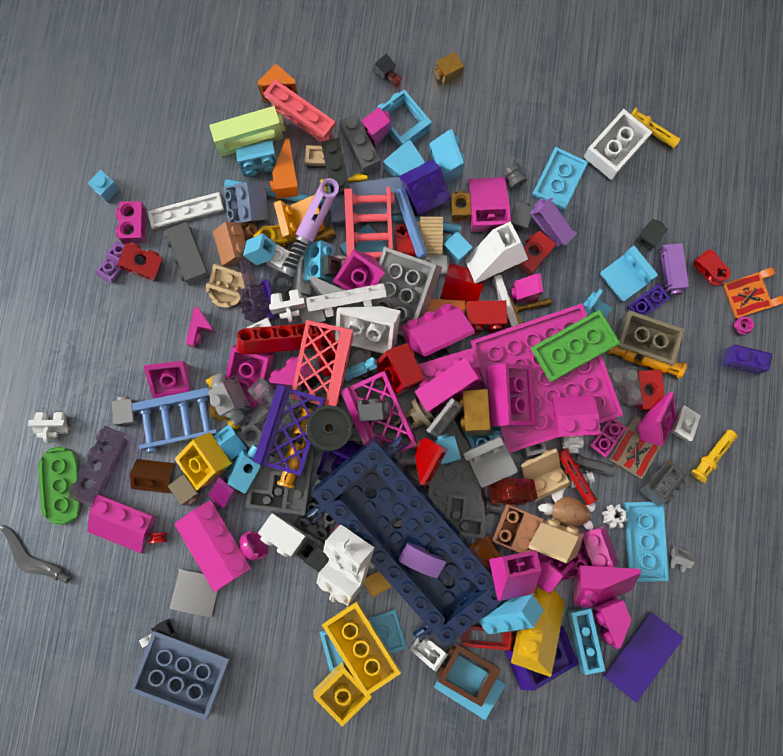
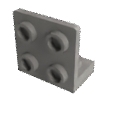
M502 435L463 453L466 461L469 460L481 487L488 486L518 471Z

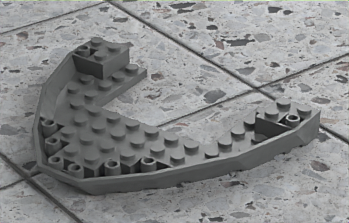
M398 334L395 347L406 343L404 336ZM351 346L347 368L350 369L351 366L362 361L366 362L371 357L378 360L383 353ZM413 351L417 364L429 361L426 357ZM369 369V372L356 378L353 376V379L349 381L344 380L342 389L379 373L377 369L371 371ZM322 372L319 373L324 383L331 379V377L325 376ZM316 376V379L312 380L309 385L314 390L322 384ZM378 378L374 388L383 391L385 386L381 378ZM364 386L356 388L359 397L366 399L369 388ZM417 386L411 391L397 396L404 413L413 407L412 400L415 398L419 400L415 393L419 389ZM307 387L303 390L304 393H310ZM324 387L314 392L316 396L325 398L326 401L328 393ZM372 390L369 399L381 398L382 394ZM341 394L339 408L347 413L352 424L351 433L353 438H350L348 441L363 443ZM385 395L383 402H389L390 409H392L393 399ZM295 399L294 402L290 405V408L300 403L301 401ZM305 403L307 409L315 411L318 408V404ZM303 405L292 410L297 420L301 414L300 407L304 408ZM442 409L434 414L435 418L442 411ZM290 412L283 415L281 419L284 427L295 421ZM459 412L442 435L449 434V437L455 436L461 459L439 466L429 484L428 496L463 536L484 539L486 497L484 487L480 486L469 460L466 461L463 454L472 447L459 423L462 417ZM393 414L390 423L396 421L400 416ZM412 417L407 419L409 425L415 422ZM388 418L380 420L387 423ZM375 422L374 432L382 436L385 425ZM425 423L413 431L417 443L420 439L423 440L424 437L433 441L438 440V438L426 431L428 426ZM294 426L286 429L290 438L292 436ZM328 426L325 427L327 432H329ZM388 427L385 437L394 441L398 431ZM284 431L276 435L275 440L278 446L289 441ZM405 434L400 443L407 441V443L410 444L411 440L409 436ZM303 437L295 440V442L303 445ZM383 440L384 445L388 446L390 444L389 442ZM289 444L280 449L284 458L289 452ZM311 445L302 476L296 475L294 489L277 484L283 471L261 465L248 488L245 508L306 516L315 448ZM278 450L271 453L268 460L269 463L273 464L282 461Z

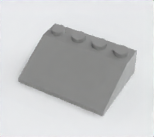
M384 247L379 264L385 270V273L378 284H384L387 297L372 299L371 303L372 307L383 306L401 311L398 334L404 336L401 326L407 324L409 320L419 319L427 313L442 267Z

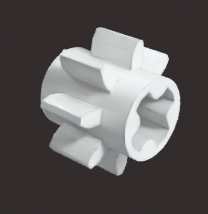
M583 436L561 438L562 449L568 448L569 453H578V448H583Z
M620 504L615 507L609 505L607 506L608 511L602 512V515H604L603 523L610 525V529L615 527L618 529L622 528V522L628 521L626 518L627 511L620 508Z

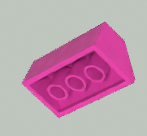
M211 500L192 510L174 523L213 592L221 589L251 569Z

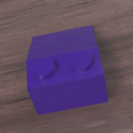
M564 626L560 627L551 677L512 664L511 659L514 647L511 650L505 651L520 690L535 691L578 665Z

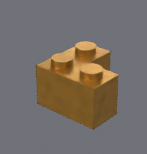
M488 389L463 391V397H460L461 409H464V417H461L463 432H466L468 437L491 436Z

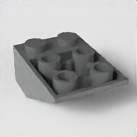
M324 470L322 474L317 478L314 486H316L330 473ZM313 486L308 496L306 516L298 515L294 526L325 543L338 524L328 513L316 523L312 521L317 513L311 517L307 516V512L319 504L311 495L314 489Z

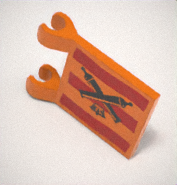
M773 267L723 283L736 319L783 304V295L770 300L763 279L770 278L776 274Z

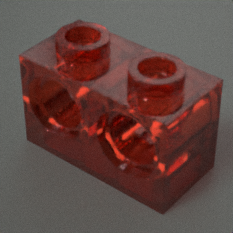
M503 478L489 485L493 504L524 505L538 499L534 479Z

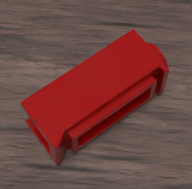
M473 625L461 635L462 647L511 650V645L515 643V633H512V631L502 632V642L470 640L471 630L485 631L481 625Z

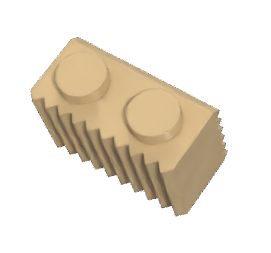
M420 217V221H417L428 253L427 255H442L443 217Z

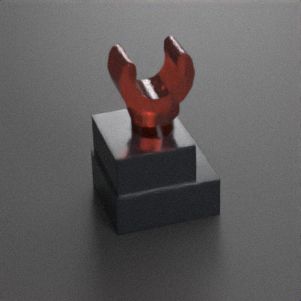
M386 53L374 64L373 72L382 79L388 76L394 87L401 84L402 78L393 72L396 64Z

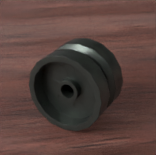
M326 405L319 407L312 412L306 423L307 439L314 448L320 451L332 452L338 450L347 443L351 436L352 424L350 417L337 406ZM328 424L331 425V432L325 430Z

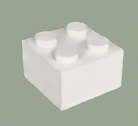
M272 513L258 532L262 536L260 538L261 541L269 546L274 544L278 547L276 551L284 557L295 556L308 537L307 534L276 513Z

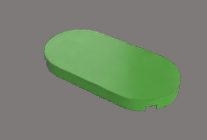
M53 447L45 452L38 463L41 511L43 516L51 523L65 525L73 522L82 510L79 460L72 450L64 447Z

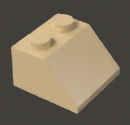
M548 519L541 522L528 548L568 563L577 557L584 534L580 533L576 527H565L560 525V522L555 519Z

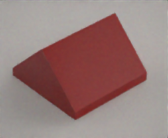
M450 263L440 299L465 301V306L467 301H479L484 281L475 284L469 268Z

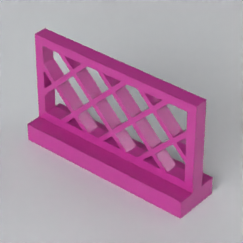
M386 371L340 390L363 445L375 435L380 438L382 443L383 440L389 443L393 442V440L385 437L387 429L390 427L398 431L396 438L402 432L407 434L411 440V443L400 452L416 446V438ZM383 377L386 383L383 391L374 388L376 379ZM361 386L369 388L366 396L367 403L372 390L382 394L380 402H383L385 395L393 399L394 404L392 409H390L387 423L381 420H372V423L370 420H359L358 401L364 398L359 397L356 388ZM393 414L400 416L402 420L400 428L390 424ZM375 422L385 425L382 436L374 432Z

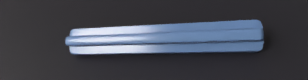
M399 188L395 191V196L416 256L424 258L428 253L406 190Z

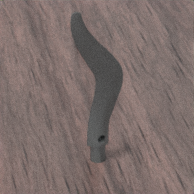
M4 525L0 526V530L8 540L15 562L22 571L46 575L56 581L59 579L65 584L69 582L71 577L63 573V569L30 557L13 531Z

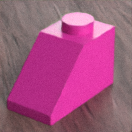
M380 107L361 120L369 139L376 147L392 128L391 116L386 110L383 112Z
M534 274L514 282L510 288V296L514 299L515 304L538 301L543 293L541 274Z

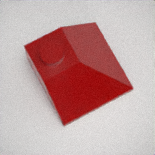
M424 437L415 446L417 451L415 459L420 484L429 485L448 449Z

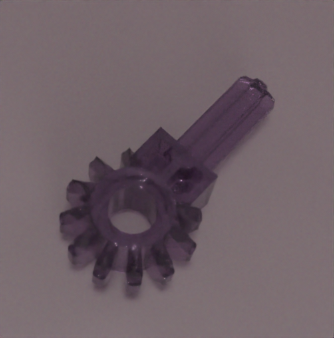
M244 259L239 261L245 288L238 290L242 305H240L242 308L241 314H245V320L259 322L267 318V314L270 313L269 298L265 297L263 284L255 285L250 261Z

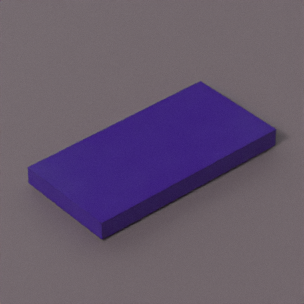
M649 612L603 676L637 703L683 640V637L655 614Z

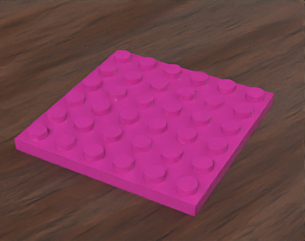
M583 303L470 341L472 348L475 349L486 389H488V366L505 363L532 366L535 425L500 427L509 453L556 438L553 398L594 395L600 423L623 416L602 355L550 383L530 349L534 345L587 317Z

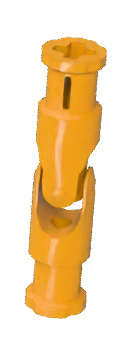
M617 346L607 351L609 355L615 354L622 357L623 360L645 367L649 366L654 370L661 369L662 373L665 374L667 372L676 375L679 379L683 377L687 366L685 362L679 363L676 361L672 366L641 355L640 361L635 358L637 353Z
M300 407L301 414L299 419L307 415L302 407ZM309 417L299 422L303 432H306V423ZM297 424L294 426L291 439L301 434ZM304 437L303 445L295 441L293 442L298 452L306 446ZM289 444V452L286 454L285 459L295 454L291 444ZM296 456L288 460L287 463L290 469L298 471L300 461ZM283 471L277 484L294 489L295 486L293 484L296 475Z

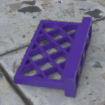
M277 384L253 462L302 476L311 443L307 440L306 432H303L299 422L307 419L312 414V412L309 413L305 403L311 400L318 401L319 408L323 406L325 398ZM289 394L297 395L301 402L290 408L287 402ZM303 405L307 415L297 420L292 410ZM290 412L295 421L284 427L281 421L282 416ZM297 424L301 434L291 439L286 429ZM284 431L289 441L278 446L275 440L276 435ZM304 437L306 446L298 452L293 442ZM291 444L295 454L285 459L280 449ZM278 450L282 461L276 464L269 463L270 454ZM296 456L300 461L298 471L290 469L287 463L288 460Z

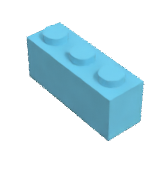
M533 594L502 601L481 618L479 623L488 634L534 628L544 610Z
M579 608L567 611L580 672L584 675L605 671L592 610L590 608Z

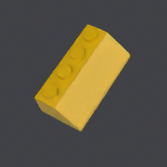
M537 584L535 592L532 594L544 611L534 628L518 630L511 663L551 677L565 601L555 589L549 594Z
M358 600L322 624L365 697L401 674V669Z

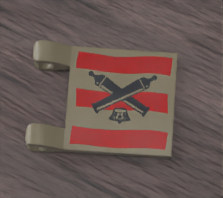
M635 415L630 419L626 431L622 434L608 460L636 477L643 479L662 446L641 441L640 434L635 429L642 419Z

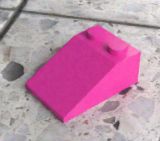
M235 344L231 349L226 380L236 376L251 406L250 410L257 411L272 370L275 352L244 355L236 350Z
M580 565L572 583L574 606H581L582 608L595 607L632 591L641 574V569Z

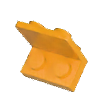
M315 195L290 206L281 200L274 203L282 236L290 242L294 243L297 241L296 232ZM319 205L315 211L316 215H318L320 211ZM324 221L318 232L325 229Z

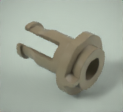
M415 398L411 401L413 407L405 412L407 419L412 417L415 421L410 424L412 431L424 423L429 427L433 422L432 419L435 418L434 414L427 412L421 401ZM399 417L390 424L397 427L401 424L402 420Z

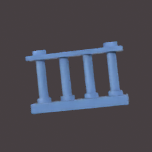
M204 388L131 403L132 410L142 415L146 444L138 445L139 449L146 450V453L158 451L157 448L189 442L208 432L214 437L219 431L211 429L207 407L208 399H210L208 390L210 389ZM197 401L200 407L204 432L192 434L188 406L189 403ZM177 405L180 407L185 436L173 438L169 410L171 406ZM158 409L161 411L166 440L154 442L150 414L152 410Z

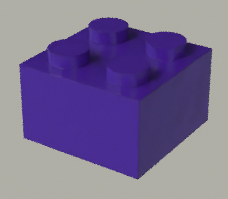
M433 160L399 176L401 184L406 190L412 210L418 216L451 200L441 167Z

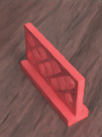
M276 79L263 93L264 97L271 101L272 106H275L277 112H280L281 115L318 141L333 139L332 129L335 127L336 121Z
M306 320L292 389L297 390L298 386L304 383L310 391L308 394L316 396L314 392L324 387L328 394L323 405L339 407L340 390L343 388L355 330ZM310 325L318 326L322 334L312 339L309 334ZM332 330L340 331L339 340L332 344L326 334ZM324 336L330 346L320 351L315 341ZM310 344H313L318 354L309 359L305 354V349ZM332 348L336 354L335 360L328 363L322 353ZM320 355L325 366L316 371L311 361ZM308 363L314 373L304 378L301 368ZM328 368L332 374L331 379L324 383L318 373ZM316 375L322 385L312 390L307 380ZM291 394L290 398L300 400L297 395ZM315 400L309 401L310 403L319 404V402Z

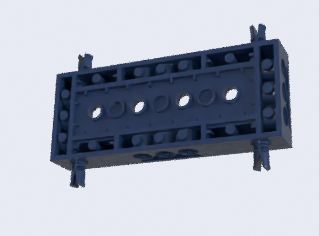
M375 435L314 486L311 495L319 504L307 512V516L311 517L317 513L312 521L316 523L328 513L338 525H343L373 546L374 551L371 563L424 622L421 627L413 632L414 637H418V642L421 643L431 633H434L447 647L502 602L497 600L491 567L395 458L396 454L409 445L407 441L399 444L403 439L399 435L386 446ZM373 487L377 490V494L374 497H369L366 495L365 490ZM394 518H401L403 524L400 527H395L392 524ZM407 543L425 547L429 550V553L444 557L446 564L438 578L420 573L399 562L398 559ZM452 577L455 583L452 586H447L444 584V580Z

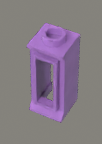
M552 198L540 199L534 204L535 208L530 214L546 236L556 243L555 248L561 243L567 245L577 232L572 230L556 205L551 201Z
M683 243L663 245L659 249V253L661 254L664 287L667 288L665 292L671 293V295L683 294V291L689 287Z

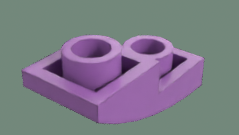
M116 241L106 252V259L95 270L97 276L110 283L115 281L122 269L116 266L125 246L124 244Z
M407 543L398 559L402 564L434 578H438L446 564L444 557L428 553L425 548Z

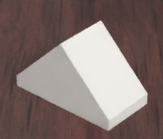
M417 637L410 648L416 656L434 671L438 670L448 655L446 650L428 637L421 643L418 642Z

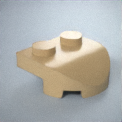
M215 263L212 267L209 282L206 283V292L209 293L215 305L231 307L245 297L251 274Z

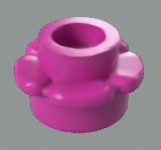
M741 316L735 322L734 327L738 330L739 334L745 335L752 332L754 322L749 317Z

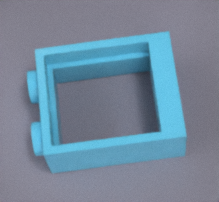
M405 89L400 93H395L388 102L381 103L378 106L383 112L386 110L390 114L404 104L419 122L402 136L393 127L390 129L388 134L399 147L409 139L414 143L428 133L432 125L431 120Z

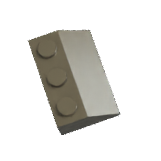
M629 310L623 316L620 325L618 340L621 344L617 347L673 366L685 329Z

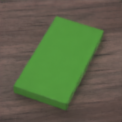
M600 309L530 349L551 383L621 343Z

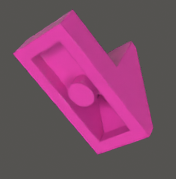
M194 307L186 344L191 348L197 349L198 344L202 341L203 334L201 331L216 332L198 307Z

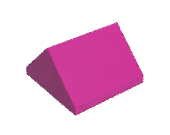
M353 250L333 282L345 290L377 285L385 270L373 256Z
M184 361L144 365L152 398L191 391L189 365Z

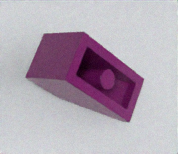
M219 477L209 496L212 498L211 501L215 506L226 508L238 496L240 491L228 485L226 477Z

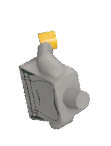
M219 373L206 379L210 390H208L210 404L215 407L220 416L231 419L227 421L228 425L230 424L234 430L240 429V423L244 417L243 413L250 410L251 406L236 376L226 380V377Z

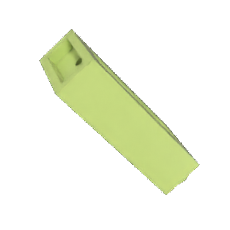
M275 106L209 125L214 143L221 157L236 153V148L284 139L282 133L285 131L281 113L276 112Z

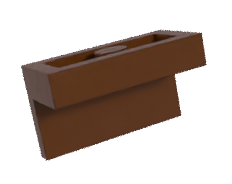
M136 459L129 474L131 489L170 493L171 490L168 485L171 484V475L175 463Z

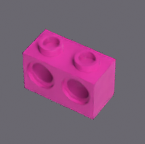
M142 201L119 202V208L116 209V217L118 219V226H116L117 238L123 244H130V242L146 243L145 205ZM134 211L132 216L127 217L129 212ZM134 229L132 234L127 235L128 230Z

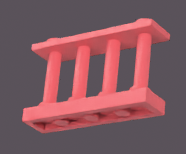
M386 187V195L356 196V194H352V188L344 189L347 258L355 250V243H358V241L388 240V248L396 251V249H393L391 220V204H394V192H390V187ZM387 202V214L357 215V213H353V205H357V203ZM387 221L388 233L358 234V232H354V224H357V222ZM363 252L373 256L376 260H379L382 252Z

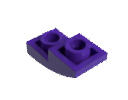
M657 284L630 303L628 307L633 312L647 316L668 301L670 297L662 286Z

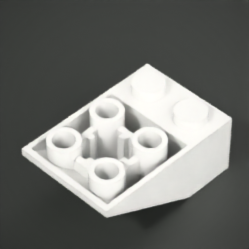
M508 222L493 229L465 261L476 284L528 260L513 225L511 222Z

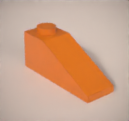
M289 138L284 141L272 172L273 181H270L271 192H275L276 199L298 196Z

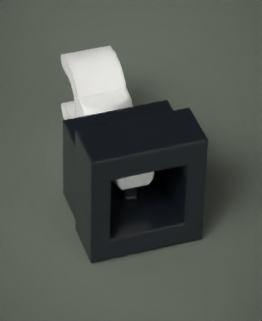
M170 619L164 620L151 628L152 632L157 631L170 637L177 635ZM152 634L139 640L142 648L148 645Z

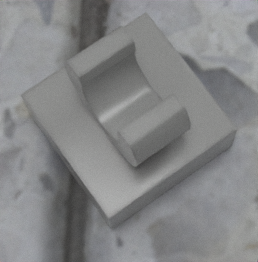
M675 545L671 550V568H674L676 564H680L681 572H684L687 567L692 569L695 563L693 552Z

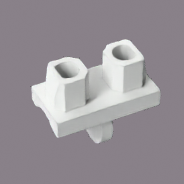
M299 289L289 291L290 300L284 302L281 293L272 294L271 304H269L272 315L280 313V319L288 318L289 323L293 322L292 317L299 316L298 309L306 308L305 300L302 298Z
M36 412L34 420L28 421V426L32 427L33 433L37 434V438H43L44 443H50L52 438L58 437V434H69L70 428L66 424L67 417L63 412L54 413L53 420H48L49 416L47 413Z

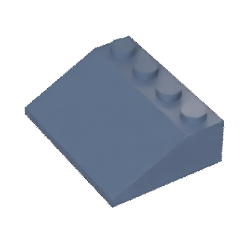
M153 631L130 692L207 720L212 714L230 659Z

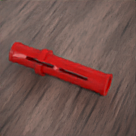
M568 448L558 452L559 458L565 467V473L571 477L586 505L588 506L598 500L597 497H595L579 469L580 465L574 461ZM567 461L570 462L571 466L573 467L574 471L576 472V475L573 473V471H572V469H571V467L569 466V464H568ZM578 479H580L581 483L583 484L584 488L586 489V491H587L586 493H585L584 489L582 488L581 484L579 483Z

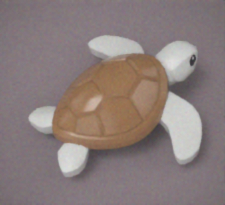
M566 488L551 494L555 502L554 505L542 503L538 506L541 513L552 515V519L559 521L562 526L577 528L583 525L588 530L593 529L590 518L591 512L594 511L596 505L592 503L587 506L574 497H563V492Z

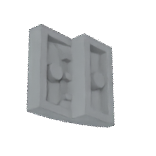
M451 398L426 431L435 437L442 435L461 411L462 405L460 402Z
M179 569L170 609L212 617L218 590L213 592L202 573Z

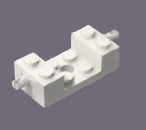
M341 524L325 541L323 552L327 555L329 561L318 573L316 584L323 591L330 593L329 600L331 602L338 601L349 606L362 591L374 547Z

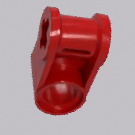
M400 223L394 228L396 251L417 258L406 224Z
M708 249L693 261L695 268L714 286L722 285L730 277V269L711 249Z

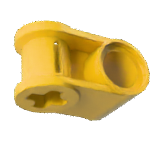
M280 225L263 226L253 236L255 237L263 233L281 247L290 245V241L282 236Z

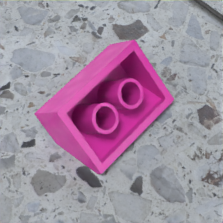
M451 304L442 305L439 310L427 312L423 317L411 319L407 324L401 326L405 342L408 343L413 351L424 357L475 334L473 327L462 310Z
M467 349L418 364L422 368L425 378L422 382L426 380L431 381L435 378L434 375L438 371L449 369L452 367L451 363L460 357L462 359L467 358L482 377L475 349ZM480 383L471 390L484 389V383Z
M460 357L451 363L452 367L447 370L442 369L434 375V379L431 381L426 380L417 386L419 389L415 393L427 412L437 413L445 407L451 398L458 399L463 395V391L471 390L484 381L467 358L462 359Z
M506 363L488 366L487 377L491 427L535 425L532 366Z
M97 494L89 512L87 532L136 552L143 553L149 539L148 533L152 532L158 516L108 496Z

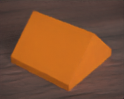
M277 64L258 81L262 102H271L264 97L263 93L275 79L298 95L295 80Z

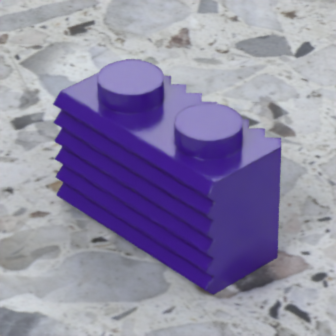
M734 344L726 349L723 365L735 369L739 368V370L743 371L746 370L747 372L750 371L751 373L754 372V374L757 373L759 375L770 370L772 353Z

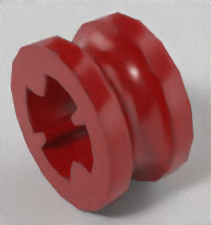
M167 532L148 533V536L151 537L149 543L167 542L165 539Z

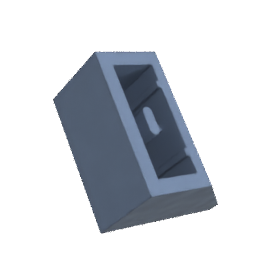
M244 182L224 187L228 222L250 223L269 220L265 182Z

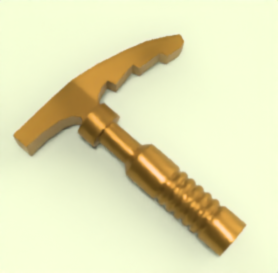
M509 297L518 324L523 322L520 320L517 312L552 305L551 299L547 298L529 302L526 305L519 304L516 307L512 298Z

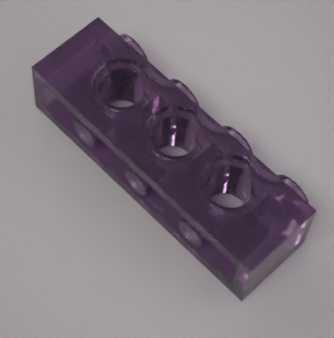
M104 426L103 430L101 429L96 436L97 441L94 447L90 448L85 465H82L79 469V477L76 483H73L69 489L70 495L68 498L91 508L97 494H103L130 440V437L108 426ZM110 444V451L103 453L104 447ZM98 462H102L101 469L95 471L94 466ZM89 480H92V481H93L92 487L89 488V489H86V488H85L86 482L89 481Z

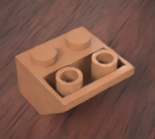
M224 222L213 231L222 266H240L251 263L243 254L247 240L251 239L258 232L255 223Z
M506 504L492 542L517 553L532 551V549L528 548L544 519Z

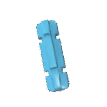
M371 357L366 362L362 361L351 366L350 369L347 368L344 380L349 381L353 379V376L356 378L369 372V369L370 371L378 367L377 360Z

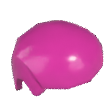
M248 531L239 540V548L244 557L251 561H257L266 557L268 545L260 540L262 536L258 532L251 533L252 531Z

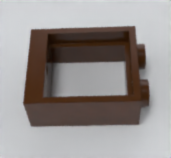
M456 642L455 646L451 645L447 651L448 655L446 657L448 659L445 665L441 664L436 673L438 675L437 680L439 683L482 707L501 669ZM460 652L488 668L475 695L446 679Z

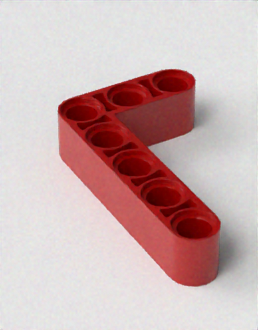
M306 323L241 329L237 332L236 350L244 355L300 350ZM310 325L309 334L312 339L322 334L318 326ZM330 331L326 335L333 344L335 343L333 332ZM324 336L315 341L320 351L330 346ZM313 344L306 347V349L314 348ZM332 348L322 353L328 363L335 360L336 354ZM319 355L317 360L321 369L325 366V363ZM328 368L321 371L325 376L331 377L332 375Z

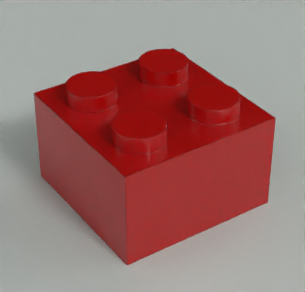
M506 300L467 301L465 317L475 331L473 335H479L481 332L493 334L504 330L507 325Z
M408 343L387 350L377 360L378 367L376 369L378 373L387 372L397 396L411 391L425 379L423 370L418 366L414 352ZM380 377L381 380H382V382H383V384H384V386H385L386 383H385L383 377Z

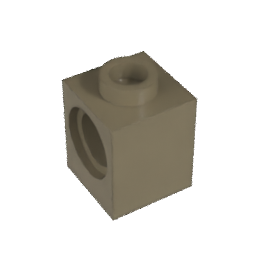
M185 474L168 485L181 505H192L201 494L199 490H195Z

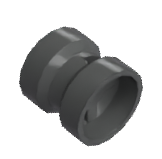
M519 163L513 164L503 171L505 178L509 180L511 189L522 186L528 180L525 174H522Z

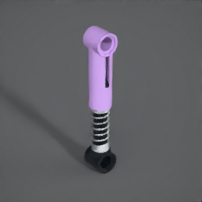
M326 178L319 185L296 232L297 241L293 243L294 247H291L292 251L289 252L290 255L287 257V261H284L285 265L281 267L280 271L273 278L272 286L277 292L283 293L291 288L293 276L295 275L294 271L299 266L298 263L301 262L300 259L303 257V253L306 252L305 249L308 248L310 243H313L338 193L339 185L334 179ZM324 185H331L333 193L327 194L324 191ZM323 198L325 201L318 215H316L315 211ZM279 278L286 279V288L281 289L277 286Z

